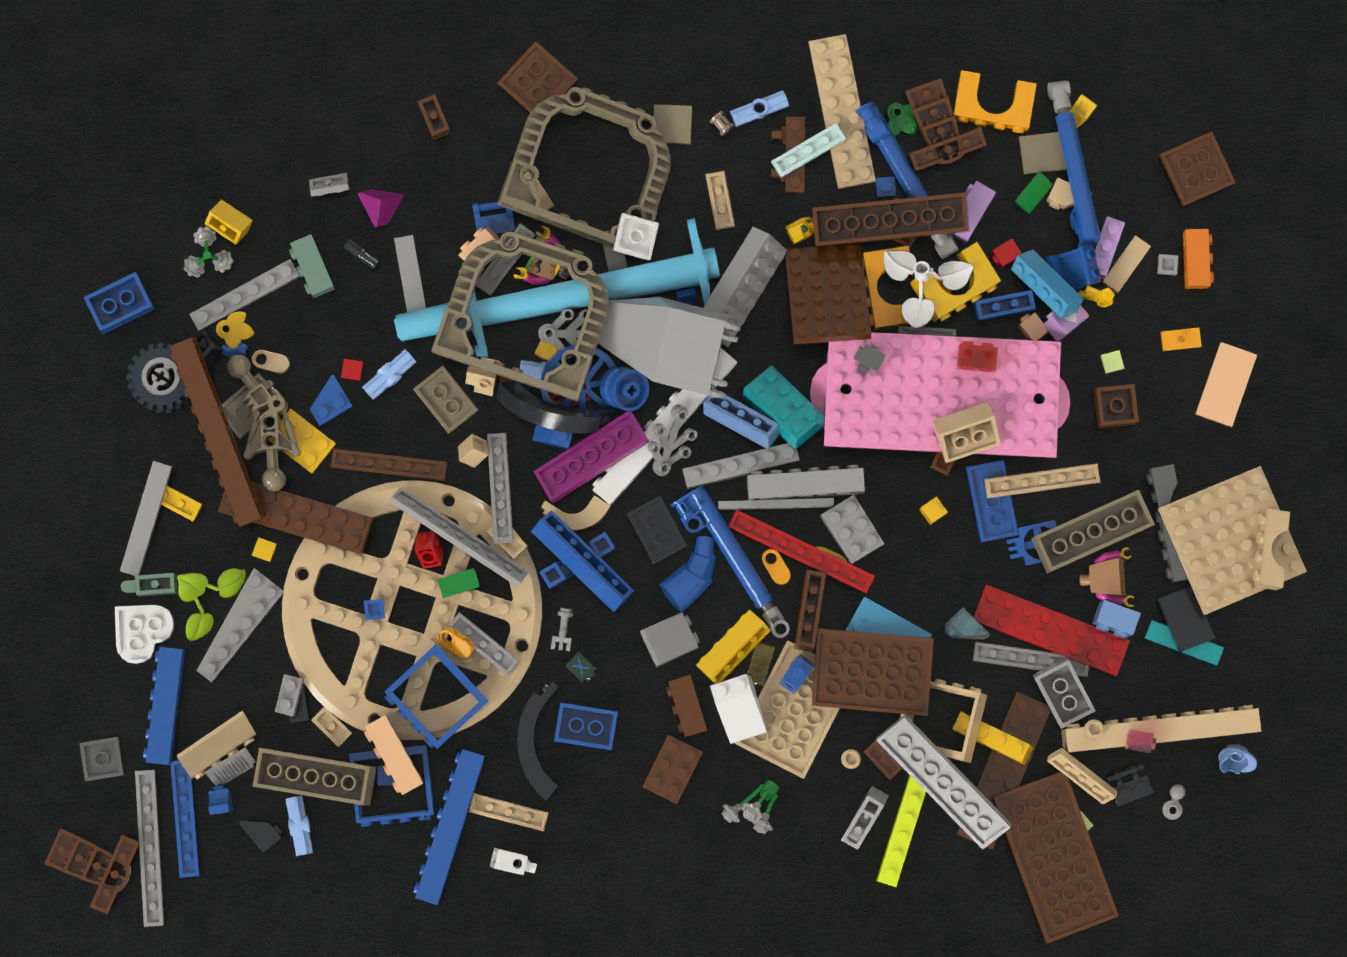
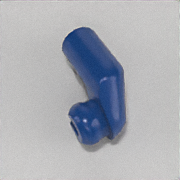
M239 343L238 347L233 349L223 344L224 351L221 354L230 358L235 355L245 356L248 346L244 343Z

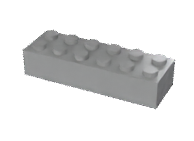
M752 227L703 308L731 315L730 322L742 326L770 278L774 275L781 260H783L787 250L770 234ZM725 328L724 333L735 336L738 331ZM723 339L722 345L729 347L732 341Z
M849 465L846 469H839V466H831L823 471L816 467L809 468L808 472H801V469H790L789 473H782V470H772L769 474L755 471L747 475L748 500L861 495L865 491L863 468H859V465Z

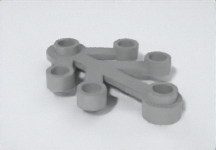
M571 309L562 310L561 315L552 324H544L539 328L538 336L540 340L545 343L551 342L558 351L565 348V346L557 337L565 338L571 345H576V338L579 337L581 330L576 329L584 322L583 313L587 312L588 309L581 310L579 316L565 330H557L566 320H571L574 317ZM566 311H569L570 313L569 318L565 317ZM547 330L551 331V335L549 337L546 336Z
M680 404L674 405L671 409L670 414L674 421L668 438L665 434L666 427L657 423L653 427V432L658 436L664 448L662 456L659 452L661 447L657 442L651 441L647 445L648 451L652 453L655 460L653 462V469L658 476L666 475L670 471L671 465L680 458H688L691 455V449L685 445L681 446L678 452L672 456L670 455L674 449L685 441H693L697 437V432L694 429L687 428L682 435L676 438L681 422L688 416L687 409Z

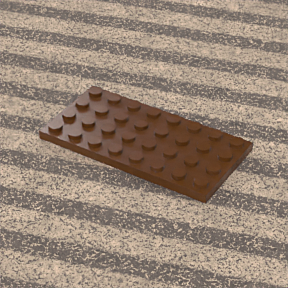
M1060 771L992 797L996 808L1012 824L1005 834L1045 943L1053 942L1119 916L1066 775Z

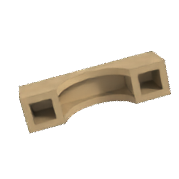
M1266 509L1261 511L1258 524L1260 525V532H1258L1256 538L1258 551L1255 554L1257 565L1253 573L1254 587L1272 590L1283 588L1285 568L1275 561L1272 554V544L1279 534L1288 531L1290 512Z

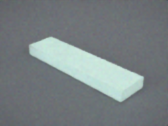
M835 123L772 160L771 163L780 178L842 143L846 140V137L838 124Z

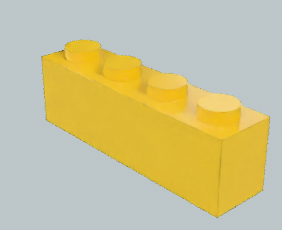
M749 610L741 616L740 620L727 631L720 641L714 644L713 648L700 659L696 666L715 684L721 683L771 630Z
M960 712L953 730L966 737L971 716ZM981 721L976 740L977 743L1023 765L1026 764L1033 750L1030 744Z

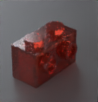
M963 341L957 348L956 369L995 373L998 347H993L994 344L982 343V346L974 345V342Z

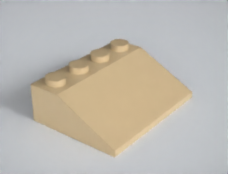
M241 711L179 753L177 758L191 779H199L206 774V769L222 762L221 759L228 755L230 757L238 752V747L243 744L245 747L255 740L253 737L256 736V733L243 711Z

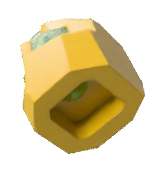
M801 218L785 227L794 245L812 236L814 233L813 218Z

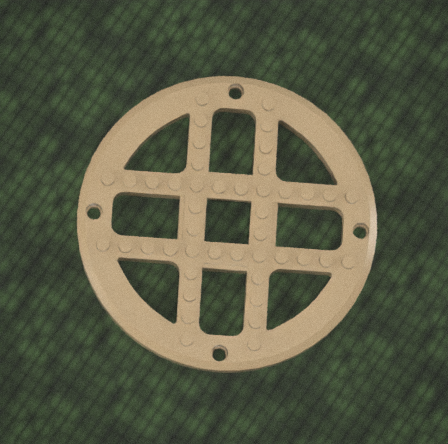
M398 481L365 489L350 496L335 507L372 518L400 511L401 509L389 501L395 492L402 487L442 515L456 520L460 527L477 538L481 535L492 548L528 571L527 576L518 587L510 583L513 600L508 601L474 589L443 598L437 579L466 571L471 556L453 545L444 575L408 564L422 523L404 512L391 552L386 558H376L364 553L360 555L304 538L294 555L284 585L282 623L288 652L300 678L304 679V684L312 695L327 710L339 719L362 731H366L365 726L371 723L370 720L373 715H379L380 717L387 715L400 740H424L427 737L422 732L418 734L411 727L413 722L409 718L405 720L397 712L400 710L399 707L387 708L372 703L366 698V689L381 645L416 656L415 664L436 644L455 665L487 675V679L476 688L486 697L488 702L455 732L457 733L471 727L494 712L510 697L522 681L530 667L540 637L542 596L536 568L527 548L513 560L498 544H494V540L487 534V531L493 526L492 507L470 493L452 486L428 481ZM446 496L454 498L455 501L452 506L444 504ZM513 529V532L520 538V536ZM334 564L377 578L371 600L384 599L385 619L366 621L364 614L317 599L315 587L322 568L325 565ZM302 569H306L309 574L305 580L298 578V572ZM400 586L436 597L424 634L388 622ZM459 606L505 620L510 624V633L504 649L517 658L519 663L508 676L477 651H473L467 658H461L439 643L438 633L443 628L448 627L453 621ZM313 619L356 632L360 637V644L345 686L328 667L320 652L313 630ZM444 633V638L448 640L449 633ZM525 641L528 645L527 650L523 652L518 651L517 643ZM433 654L409 677L401 702L435 738H440L466 715L478 701L471 693H468L447 705L421 711L434 667L441 662Z

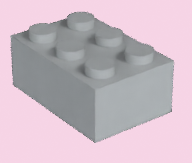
M852 495L820 516L851 565L884 545V542L855 495Z
M1067 657L1033 674L1061 729L1095 712Z

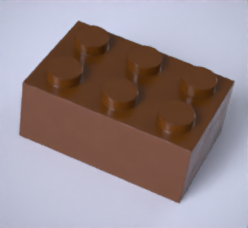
M668 735L642 787L677 804L703 752Z

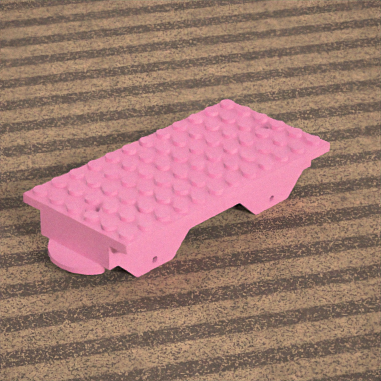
M871 332V339L829 342L827 363L818 369L812 379L810 388L811 404L825 416L824 446L942 452L935 434L933 420L988 402L995 416L1001 445L975 454L1056 458L1057 429L1063 425L1068 417L1070 397L1065 382L1060 378L1061 342ZM865 344H868L886 354L875 376L869 373L864 375L856 370L857 366L854 365L856 360L853 358L860 346L864 348ZM841 388L849 389L850 393L843 394ZM1034 397H1038L1041 400V404L1035 403Z

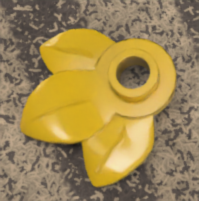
M1087 285L1085 291L1080 290L1078 292L1082 298L1095 301L1101 307L1112 305L1115 296L1110 288L1100 291Z
M233 312L226 320H222L216 325L217 335L224 339L226 345L230 348H237L241 340L248 339L254 334L253 329L244 323L246 313ZM223 326H227L229 328V331L227 333L223 332Z

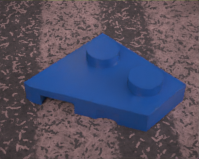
M332 375L313 403L310 411L319 426H322L353 406L335 376Z

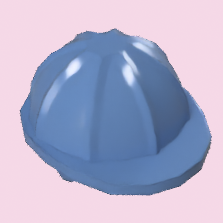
M1229 744L1218 756L1220 770L1223 773L1228 771L1236 774L1251 772L1257 766V760L1254 755L1250 754L1247 748L1240 744Z

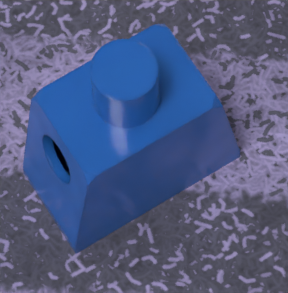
M799 654L778 684L792 694H795L815 664Z

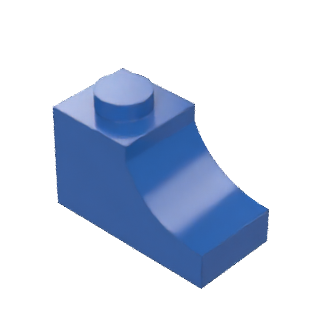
M224 785L213 787V791L208 792L209 814L216 815L233 812L230 788L225 789Z

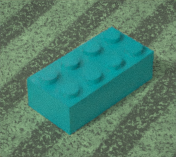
M772 365L744 388L742 399L756 412L778 423L779 434L795 450L823 427L825 416Z

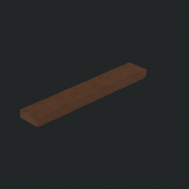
M333 448L331 468L445 481L448 462Z

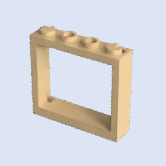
M935 679V682H931V689L975 698L962 752L937 747L947 758L971 763L987 695L981 693L982 689L970 687V690L963 689L964 685L953 683L952 686L946 685V681ZM901 714V717L906 715L913 722L914 715Z

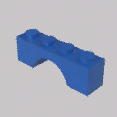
M606 532L587 543L600 558L616 550ZM561 560L540 571L550 590L575 575Z

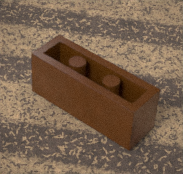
M691 675L668 681L669 686H666L668 697H673L674 704L671 707L674 716L678 715L680 723H677L680 735L684 734L685 737L707 731Z

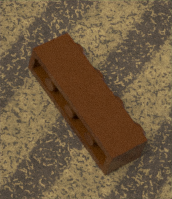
M807 570L805 573L793 649L813 652L815 648L826 573Z

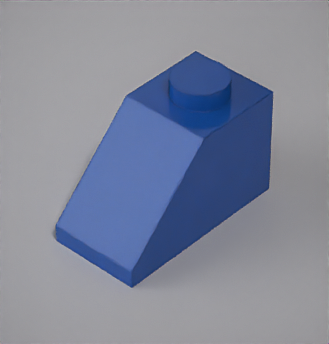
M536 425L532 441L568 450L574 433L552 430Z

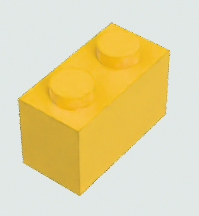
M221 199L210 210L205 225L236 245L248 233L253 220Z

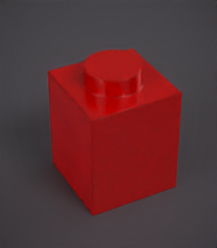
M1010 239L991 252V260L996 267L999 266L1002 269L1014 262L1017 256L1022 253L1013 239Z

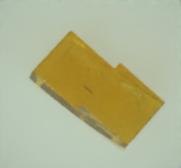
M761 642L755 646L747 675L752 678L754 684L764 686L775 646Z

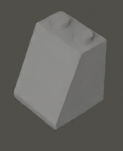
M679 613L640 631L656 668L698 649L697 644L700 641L696 632L692 633L689 628L692 624L688 615L684 616L683 613Z

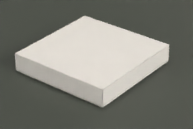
M622 213L613 251L650 260L659 223Z

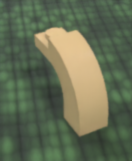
M594 496L588 506L576 514L565 513L547 501L543 503L541 508L544 510V515L552 510L573 531H583L599 523L611 506Z

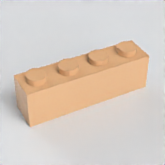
M387 715L365 726L366 731L364 734L369 742L373 741L376 748L373 750L378 759H383L385 763L383 768L388 776L392 775L395 781L392 784L397 793L401 792L404 795L424 784Z

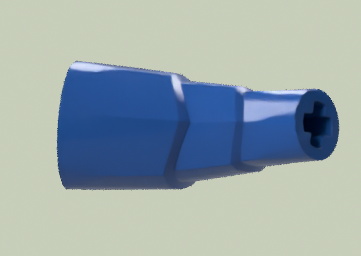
M698 536L694 552H692L688 563L683 564L659 584L669 601L681 613L713 582L711 578L716 557L714 556V539L711 537Z

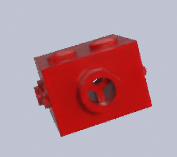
M434 531L418 533L414 550L423 569L441 566L444 548L437 533Z

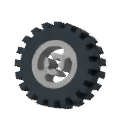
M158 343L157 346L153 344L148 345L146 350L142 348L139 351L140 354L138 356L134 355L132 358L134 362L132 365L129 364L128 370L130 372L127 374L128 388L132 392L133 397L147 409L162 413V411L170 413L173 409L179 410L182 404L186 405L189 402V398L184 392V387H186L184 381L177 374L178 365L176 361L172 360L170 351H172L171 345H165L164 343ZM158 365H164V367L157 368L154 371L160 375L164 374V377L170 381L172 380L170 371L173 370L175 373L174 383L170 388L159 391V389L167 387L169 385L167 382L160 380L153 374V385L149 384L148 379L151 370Z

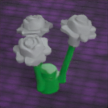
M767 780L764 785L760 784L740 804L737 803L733 807L724 804L722 815L729 823L733 821L739 823L738 812L743 810L744 818L752 821L754 830L763 834L767 831H772L773 828L768 822L769 813L775 800L778 798L776 793L779 791V787L774 782ZM760 792V799L754 802V804H748ZM764 799L770 800L765 813L761 814V803Z

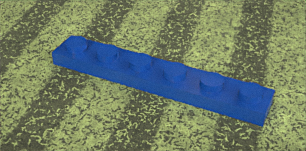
M170 761L180 878L200 876L192 779L179 761Z

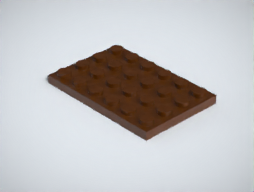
M861 244L786 249L785 261L794 344L871 339Z
M818 628L812 706L928 716L934 638Z

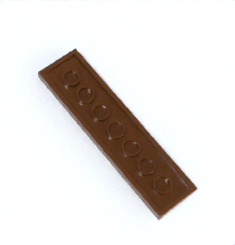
M251 482L265 517L253 523L360 555L363 554L374 518L282 490L268 491L263 485ZM224 491L218 512L232 516L234 512L232 506L227 504L225 499L227 493Z
M1018 692L1014 695L1000 730L1030 744L1033 750L1025 765L991 750L976 788L994 806L993 796L1019 787L1051 711L1048 705ZM959 827L957 835L975 842L961 827ZM996 840L990 843L987 848L993 850Z

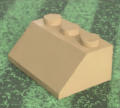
M988 402L933 420L935 434L946 463L1001 445L995 416Z

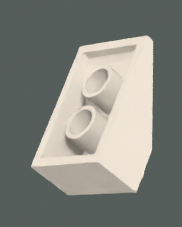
M745 674L710 686L730 744L767 733L754 684L749 675Z

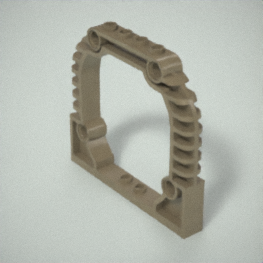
M573 87L566 94L555 95L543 100L529 114L497 205L613 248L619 225L613 226L607 233L588 226V223L585 221H575L566 214H556L539 207L541 199L534 186L539 177V172L533 166L547 123L560 112L575 116L585 111L627 127L633 139L645 144L650 157L649 171L637 205L631 206L625 214L631 215V212H635L639 218L655 221L656 211L670 172L671 159L669 148L661 133L655 129L656 120L653 116L647 114L645 110L628 107V104L622 101L615 102L610 100V97L607 95L594 94L588 88ZM570 95H575L578 98V102H573L570 99ZM641 122H646L649 129H644L641 126ZM524 172H529L532 175V179H526Z
M518 231V233L506 232L500 239L491 240L479 245L464 260L431 351L434 354L579 402L608 314L609 298L606 287L601 278L593 271L591 260L583 256V252L575 249L572 252L565 250V246L557 243L554 246L547 244V240L536 237V240L529 238V234ZM509 238L515 239V245L512 247L505 245L506 240ZM524 254L567 268L573 280L587 286L590 297L588 311L574 350H567L563 353L562 364L558 368L546 373L544 380L523 374V370L512 367V369L505 368V364L498 361L490 363L472 357L474 349L469 342L467 333L471 331L473 324L467 312L483 269L498 256L514 259ZM585 262L588 264V269L580 271L578 270V265ZM460 319L467 320L465 328L457 327ZM571 355L577 358V362L574 365H569L566 362V359Z

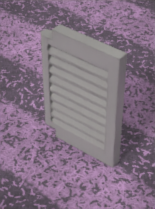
M243 748L208 769L205 773L215 786L219 784L222 786L254 767L253 763L256 761L248 750Z

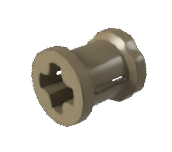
M723 111L717 113L710 120V123L720 130L721 136L728 133L735 125L728 121L723 115Z

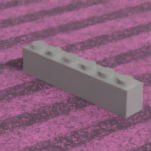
M789 443L770 447L769 449H762L684 468L683 475L688 490L702 485L749 475L755 471H765L798 463L799 456L797 449L795 450Z

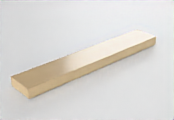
M1098 464L989 478L984 479L988 499L1100 483Z

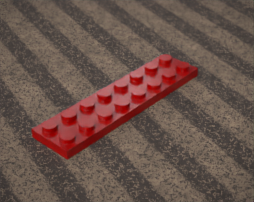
M985 585L972 619L973 622L1050 652L1068 657L1071 660L1086 664L1089 667L1115 677L1119 672L1130 642L1128 639L1095 629L1096 627L989 585Z

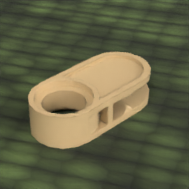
M258 350L252 356L253 364L259 369L282 374L287 372L290 367L288 358L282 354ZM264 354L267 357L265 364L260 365L256 362L258 355Z

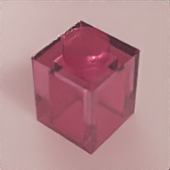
M1128 730L1125 749L1151 753V750H1154L1156 746V738H1153L1154 733Z

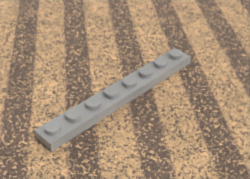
M402 487L391 497L390 503L518 587L527 576V570Z
M155 770L135 771L144 927L164 925L156 772Z

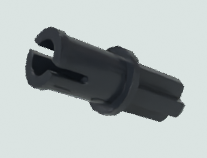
M352 239L345 243L344 248L357 257L358 261L361 260L372 270L380 262L379 259L367 251V248H362Z

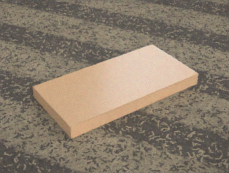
M1221 342L1195 414L1232 427L1257 355Z

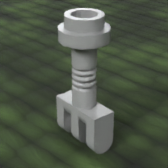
M560 608V611H558V615L561 616L559 636H552L551 649H555L556 642H559L558 650H563V643H567L566 651L570 652L572 638L566 637L569 617H573L572 609Z

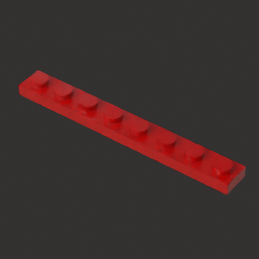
M739 510L735 511L729 523V528L820 572L826 573V575L866 594L875 578L874 575Z

